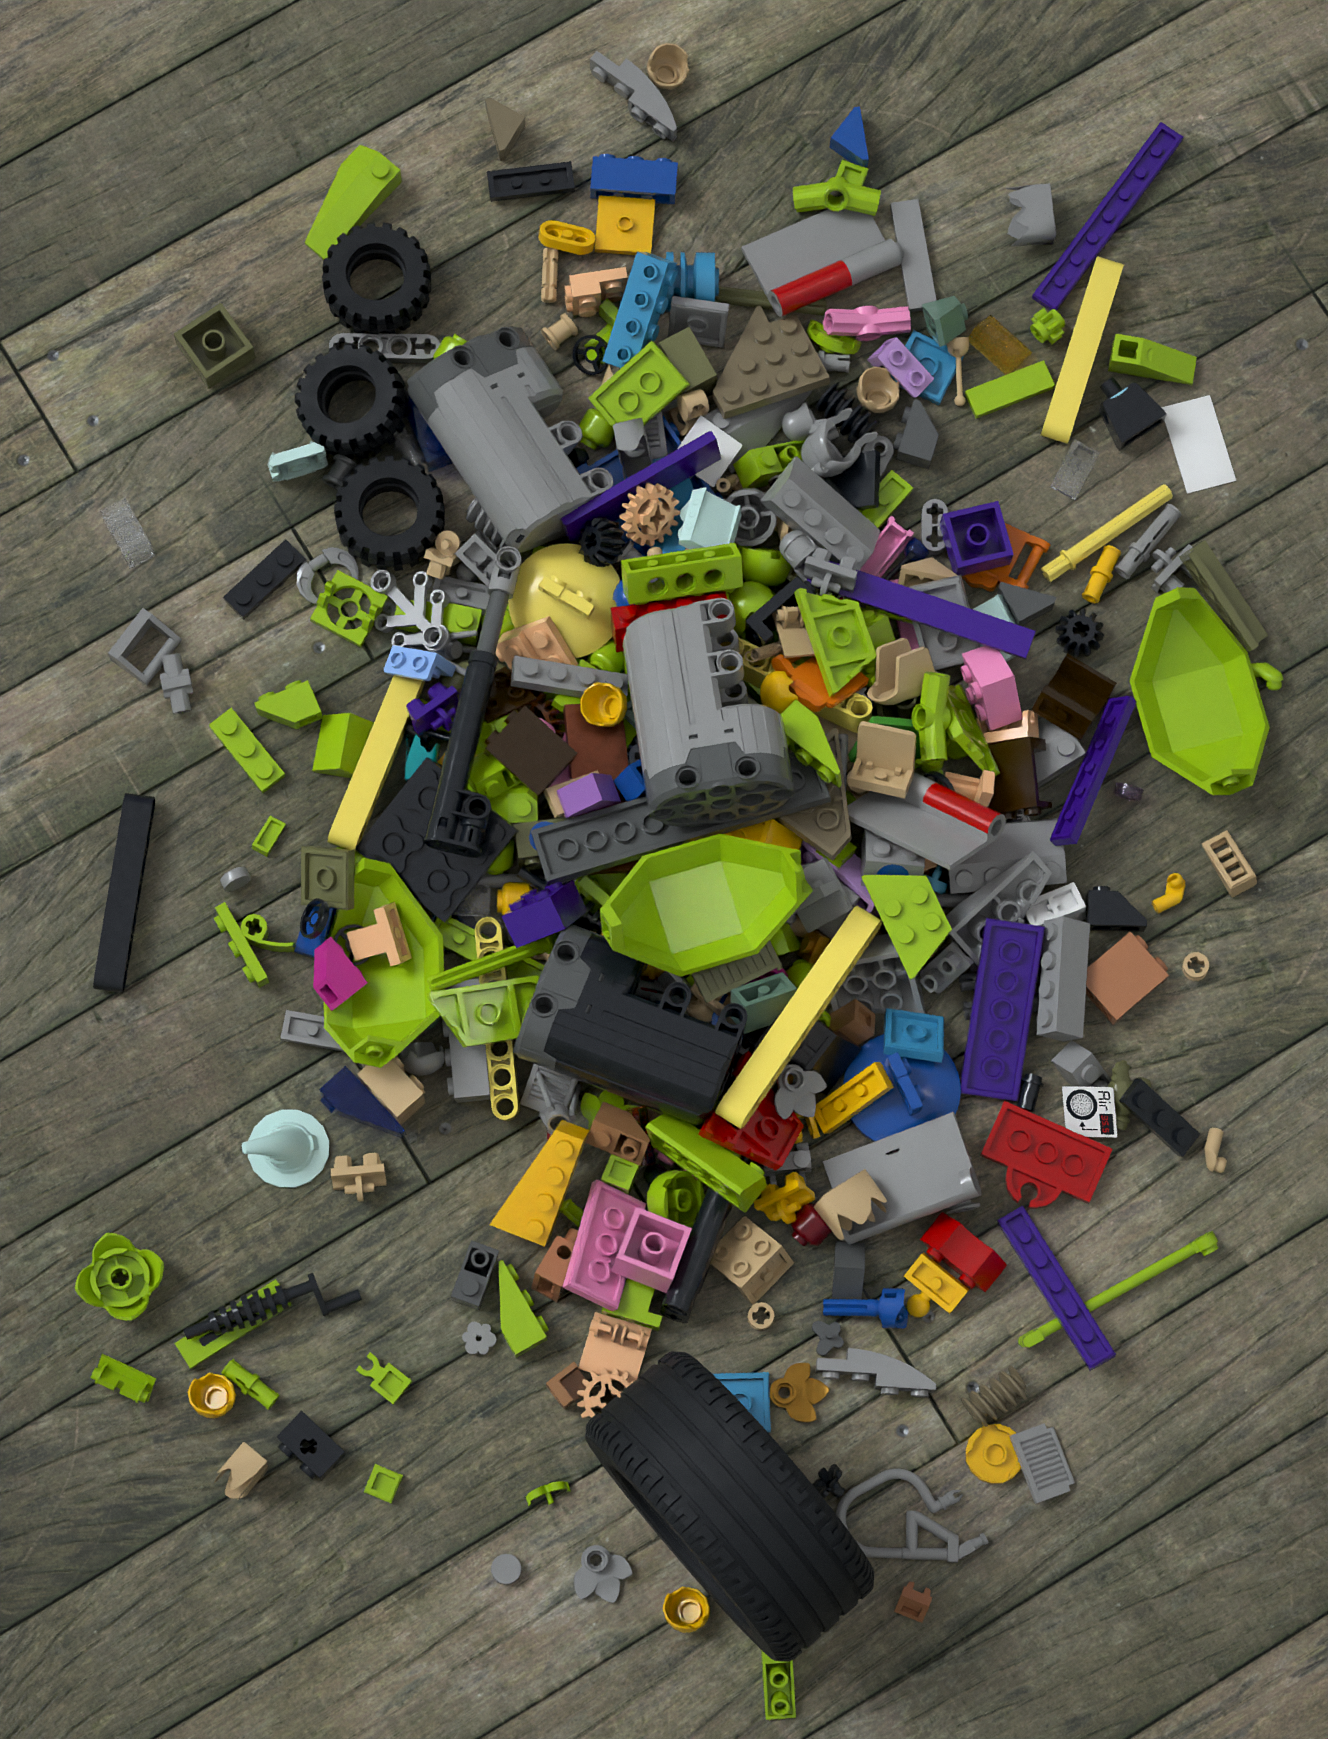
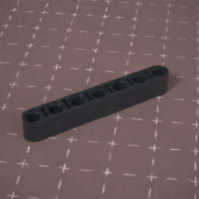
M125 793L94 974V989L124 993L155 810V797L130 793Z

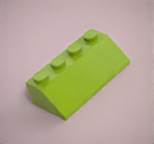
M664 1113L650 1121L645 1127L651 1145L744 1213L747 1212L767 1186L765 1176H763L765 1173L759 1166L752 1162L748 1165L740 1159V1154L701 1137L698 1134L700 1130L693 1126L692 1123Z

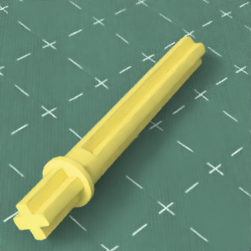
M1165 484L1159 486L1067 551L1061 550L1058 557L1041 568L1042 574L1049 582H1052L1069 569H1076V565L1171 500L1173 497L1172 491Z

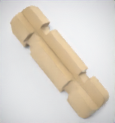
M549 247L543 250L544 263L542 266L543 288L541 289V301L544 303H554L557 297V289L555 288H557L559 253L557 249Z

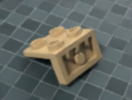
M746 1216L742 1217L719 1241L710 1265L735 1284L745 1299L752 1305L794 1264L783 1246Z

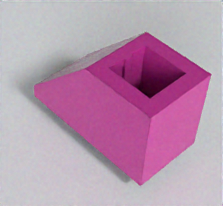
M330 937L315 949L313 988L330 1010L333 1011L368 982L364 979L361 971L345 955L343 948Z

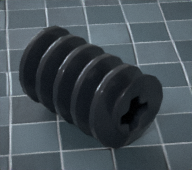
M837 382L821 396L816 409L819 412L826 410L824 417L828 419L837 416L844 409L851 408L850 417L835 424V426H842L840 433L843 436L850 434L848 441L852 444L864 434L873 432L880 421L877 419L869 423L868 420L872 413L869 411L861 415L860 413L864 405L860 404L853 407L852 405L856 397L852 396L845 399L844 397L848 389L844 388L837 391L836 389L840 383Z

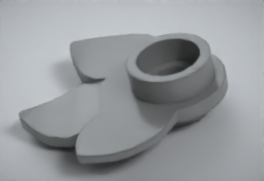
M794 1064L786 1065L777 1079L779 1088L774 1096L776 1112L782 1119H787L793 1111L801 1116L814 1117L816 1109L815 1093H819L827 1087L825 1081L815 1071H803L801 1067ZM789 1074L793 1076L792 1084H789L787 1081Z
M592 1545L585 1549L581 1556L582 1567L574 1575V1588L581 1600L595 1592L603 1600L614 1603L620 1592L619 1579L631 1576V1567L624 1557L612 1555L606 1548L600 1545ZM593 1555H599L602 1558V1563L599 1566H593L590 1563V1558Z

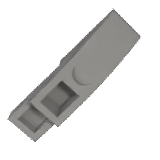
M596 51L590 58L592 75L601 82L607 81L614 86V90L623 98L629 97L628 110L636 121L640 123L646 122L652 127L656 135L663 139L667 137L674 142L677 138V126L673 114L653 82L627 58L618 66Z
M848 1348L846 1360L817 1358L815 1373H822V1378L840 1379V1375H852V1380L869 1381L870 1377H875L874 1389H881V1394L899 1395V1391H911V1396L928 1397L929 1393H934L936 1390V1383L925 1374L898 1359L881 1353Z

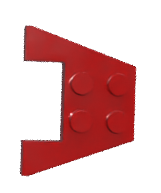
M749 1051L741 1056L732 1072L736 1078L752 1056ZM771 1088L742 1129L734 1128L714 1111L705 1120L698 1134L709 1141L776 1171L783 1166L804 1125L794 1111L787 1119H782L778 1115L774 1105L775 1092Z

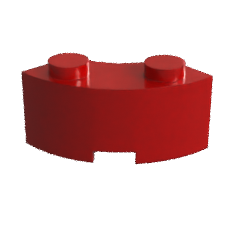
M943 1212L920 1239L928 1247L927 1255L938 1263L943 1261L961 1275L958 1279L971 1290L976 1286L986 1293L1007 1266L992 1248L976 1238L960 1222Z

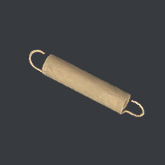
M780 641L752 649L751 658L753 661L750 662H757L782 654Z

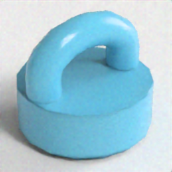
M937 865L932 876L923 874V876H927L935 892L943 895L948 884L939 880L943 867Z

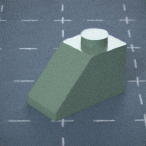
M955 296L922 304L927 331L939 346L946 345L966 330L964 321L968 320L965 304H961Z
M783 972L731 990V1003L740 1004L747 1011L748 1016L744 1034L771 1025L797 991V988ZM731 1017L736 1024L740 1023L738 1018Z

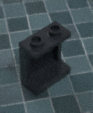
M798 576L794 578L745 621V638L751 644L758 647L774 643V634L771 630L776 626L772 614L777 609H781L782 606L798 607L794 592L797 589L803 588L807 589V593L816 595L817 591L814 586L807 580L803 582Z

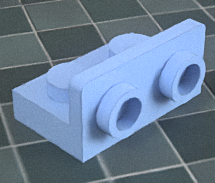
M393 645L385 664L384 672L389 675L430 681L432 677L439 678L440 675L452 677L456 666L438 653Z

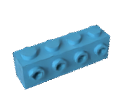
M648 252L636 253L602 362L622 368L647 344L656 340L660 326L657 325L660 314L665 312L668 305V298L666 297L669 286H673L677 277V270H675L676 262Z

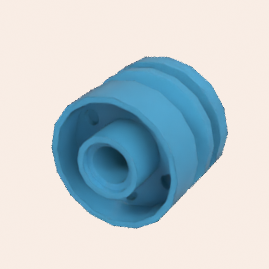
M666 252L665 259L674 262L673 252ZM680 252V265H676L675 268L677 270V277L673 286H669L666 296L668 298L666 312H670L672 296L715 302V297H719V268H715V252H696L693 265H687L685 252Z

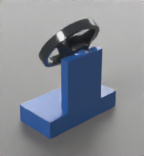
M319 898L312 900L307 905L301 917L295 953L314 958L315 949L328 938L336 908H329L328 903Z

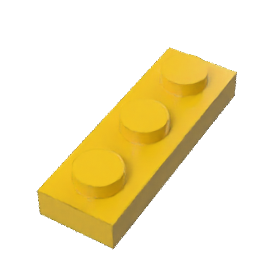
M881 1062L872 1063L816 1104L815 1118L824 1134H830L894 1088Z

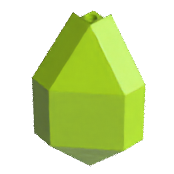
M1177 587L1156 597L1130 677V685L1134 698L1137 701L1136 705L1151 757L1212 795H1232L1253 786L1270 726L1247 650L1195 588Z
M719 833L644 855L600 909L602 934L613 951L679 977L758 954L813 892L805 879L804 870L801 866V850Z
M363 858L354 866V909L336 910L328 938L332 937L334 939L338 930L346 925L356 924L367 927L377 924L373 910L395 902L412 958L401 964L390 966L387 953L385 952L371 956L365 963L356 965L368 983L333 1011L324 1002V1028L354 1063L381 1068L396 1057L440 1016L427 998V993L432 992L427 979L444 971L443 935L390 863ZM352 927V928H348V929L344 930L343 932H344L345 934H347V932L353 931V930H356V929H359V928H354V927ZM339 935L337 943L343 948L345 955L348 957L349 952L345 949V940ZM354 959L352 963L359 962V961H361L362 959L356 960V961H355V959Z

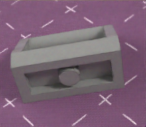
M142 608L108 652V655L113 663L143 684L148 685L162 667V657L172 654L182 639L153 614ZM152 626L169 639L142 673L128 662L126 658Z

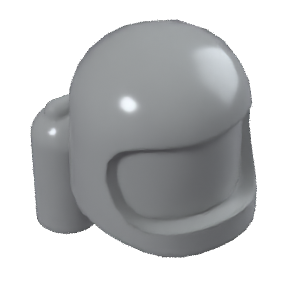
M806 401L802 403L799 409L788 412L783 416L782 429L789 440L803 441L811 433L815 432L822 422L828 419L815 420ZM835 425L827 433V439L830 441L839 437Z
M794 530L782 538L779 549L781 555L794 568L795 573L803 581L807 580L806 577H803L807 556L812 557L818 546L806 533L801 530Z

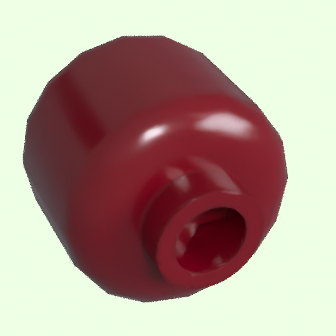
M812 1203L804 1205L796 1213L795 1222L791 1223V1227L794 1230L792 1236L803 1246H806L807 1243L819 1246L832 1232L815 1210V1204Z

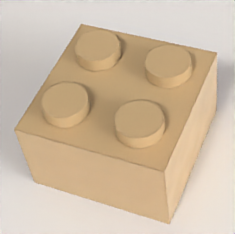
M396 1056L381 1068L366 1065L357 1073L360 1085L400 1127L425 1104V1091L423 1090L424 1086L413 1074L408 1077L404 1073V1064Z

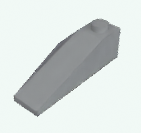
M812 390L727 419H723L718 408L703 416L742 444L741 449L727 467L731 474L736 472L733 464L751 449L765 447L777 435L782 427L783 416L788 412L797 410L812 393Z
M1043 717L1038 720L1039 738L1046 741V751L1034 753L1038 788L1082 762L1086 754L1076 737Z

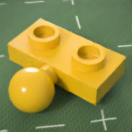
M924 1252L904 1275L908 1281L922 1291L920 1294L912 1295L907 1301L909 1314L917 1318L923 1317L929 1312V1301L931 1299L950 1314L970 1290Z

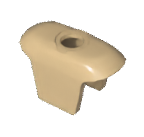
M900 638L877 647L875 682L867 692L868 697L875 703L894 705L921 696L924 673L935 672L928 648L920 647L911 650L909 641L906 638Z

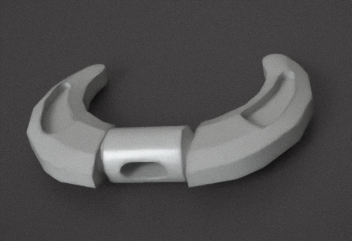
M330 547L323 549V554H320L308 563L306 560L303 562L297 572V587L300 594L307 601L317 605L318 598L312 592L311 582L315 575L314 572L328 564V562L331 565L337 564L346 567L352 577L358 580L359 571L357 563L347 551Z

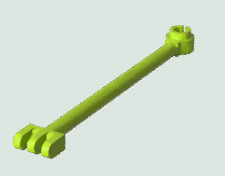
M1210 1231L1085 1301L1084 1304L1089 1312H1092L1194 1254L1201 1252L1203 1256L1214 1252L1219 1248L1216 1244L1218 1239L1214 1232ZM1055 1318L1039 1328L1032 1329L1018 1338V1344L1021 1347H1032L1063 1327L1058 1319Z

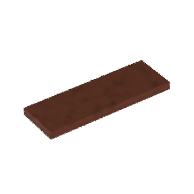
M565 704L563 714L566 743L577 752L575 759L569 764L570 780L598 770L599 774L611 775L614 781L628 766L624 719L613 727L596 726L585 720L580 711V704ZM615 785L619 798L621 800L620 804L627 802L621 794V792L619 791V789L617 788V786ZM638 860L587 875L629 873Z

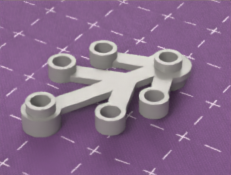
M378 570L373 574L371 578L372 589L380 594L388 595L406 614L394 616L380 614L375 619L374 625L376 629L383 633H388L393 628L417 626L422 633L406 635L403 632H397L391 639L392 646H399V640L404 637V642L400 647L409 648L410 646L424 645L431 652H440L447 647L450 640L449 630L443 625L444 608L449 604L450 597L440 589H436L431 593L430 603L433 606L430 623L425 618L426 595L433 579L424 571H419L413 576V585L415 586L414 605L397 588L396 578L393 574L386 570ZM425 577V582L420 585V580ZM442 595V600L437 603V598ZM387 619L386 626L382 627V622ZM439 635L438 640L435 642L436 636Z

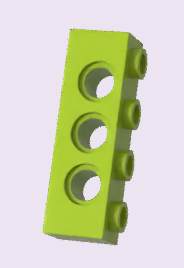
M736 543L621 560L623 592L629 605H644L649 601L662 599L674 600L677 597L687 595L701 596L707 592L719 590L727 592L734 588L743 587L742 556ZM716 569L714 572L706 574L708 571ZM682 574H687L683 578H678ZM659 578L657 581L649 583L652 579Z

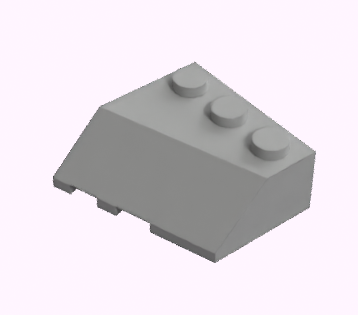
M889 934L878 935L873 938L830 1001L833 1012L856 998L873 1013L885 1014L886 1008L926 1014L920 975L918 974L914 979L910 980Z

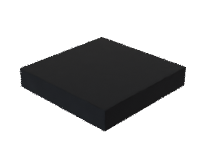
M876 450L861 452L850 468L841 474L825 478V482L858 511L879 507L880 452Z

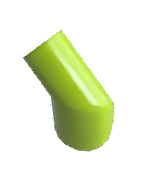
M1266 662L1251 663L1254 676L1262 677L1266 680V686L1269 690H1279L1282 687L1283 675L1279 670Z

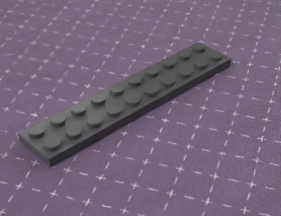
M792 752L789 753L795 787L794 796L781 807L755 818L744 817L728 823H706L698 827L671 826L650 817L647 798L644 796L533 829L531 834L547 885L549 886L556 882H564L638 860L644 855L719 833L725 834L831 802L826 782L818 776L817 770L810 765H803L796 758L795 753Z

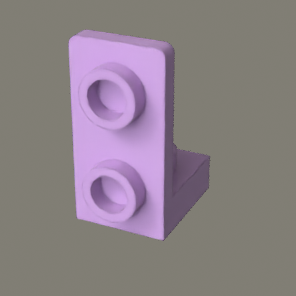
M897 337L886 340L867 359L873 367L884 366L913 398L917 397L934 380L933 376Z

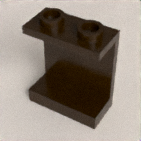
M1067 653L1052 680L1042 689L1031 711L1082 740L1117 683Z
M524 706L520 711L515 708L504 720L507 725L500 733L495 730L485 740L484 743L487 747L484 754L487 757L492 755L529 788L527 793L537 800L543 794V791L575 759L577 752L531 710Z
M1025 737L988 745L1000 771V774L995 776L994 794L989 803V808L1003 814L1006 821L1017 820V815L1024 814L1026 817L1038 816L1042 814L1041 810L1052 808V802L1039 800L1034 753L1046 751L1045 739Z

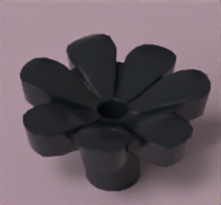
M833 1464L828 1471L824 1467L820 1469L818 1476L821 1479L815 1480L812 1485L823 1498L827 1497L830 1492L837 1498L841 1497L845 1489L838 1482L842 1476L840 1468Z

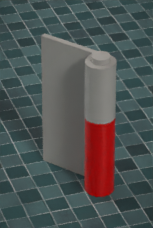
M827 209L741 247L765 295L779 317L899 266L904 257L900 243L894 242L892 239L885 240L872 215L846 209L841 211Z
M914 772V777L905 798L870 791L847 806L849 821L948 870L953 869L994 842L1002 834L1006 823V818L1003 814Z

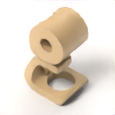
M697 389L677 396V407L669 410V416L679 430L680 436L687 435L698 418L708 414L709 404L706 394L702 389ZM678 413H680L686 425H683L678 421Z

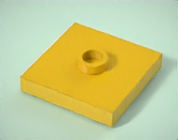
M599 195L595 252L636 255L637 252H648L651 254L655 199Z

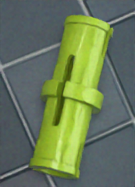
M235 1359L230 1360L221 1372L223 1376H226L240 1387L244 1395L249 1394L266 1407L267 1410L280 1397V1394L260 1380L258 1374H252Z

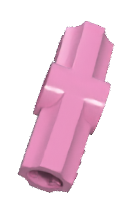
M862 306L854 310L828 309L825 312L823 329L828 335L855 336L858 341H872L880 338L881 335L910 333V311L908 306L878 309L875 306Z

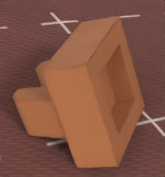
M909 1582L906 1587L904 1586L894 1612L922 1623L933 1598L930 1597L931 1590L926 1587L924 1592L920 1593L913 1590L915 1583Z

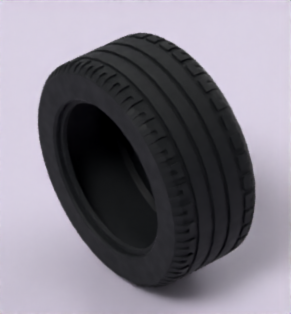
M671 1351L658 1360V1365L654 1364L639 1377L640 1381L635 1380L620 1393V1398L615 1397L601 1409V1414H595L588 1421L585 1434L586 1442L638 1512L723 1611L767 1656L774 1661L790 1662L802 1653V1648L807 1649L820 1638V1632L828 1631L837 1623L840 1615L845 1616L858 1604L859 1598L863 1599L871 1592L874 1587V1570L856 1540L832 1508L753 1415L698 1360L686 1352Z

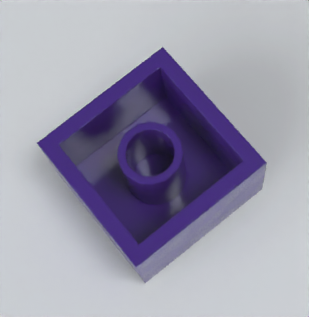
M999 501L942 515L939 525L951 568L955 574L964 576L1010 565L1014 554Z
M570 880L565 883L556 882L549 886L546 885L545 889L540 892L534 889L521 895V899L509 904L510 910L501 917L516 948L566 929L584 915L587 909L574 881Z

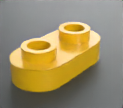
M550 220L542 223L539 229V241L546 247L576 255L589 254L594 249L595 235L587 228Z

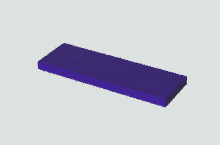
M708 431L562 517L561 521L570 543L575 544L581 540L580 530L585 529L586 521H591L598 517H605L615 521L619 518V515L626 513L622 503L628 504L630 502L627 495L629 493L636 495L637 486L645 489L646 483L649 482L653 485L658 483L670 489L721 460L718 442L713 432Z
M992 918L985 919L960 1079L961 1093L1018 1101L1044 937V926Z

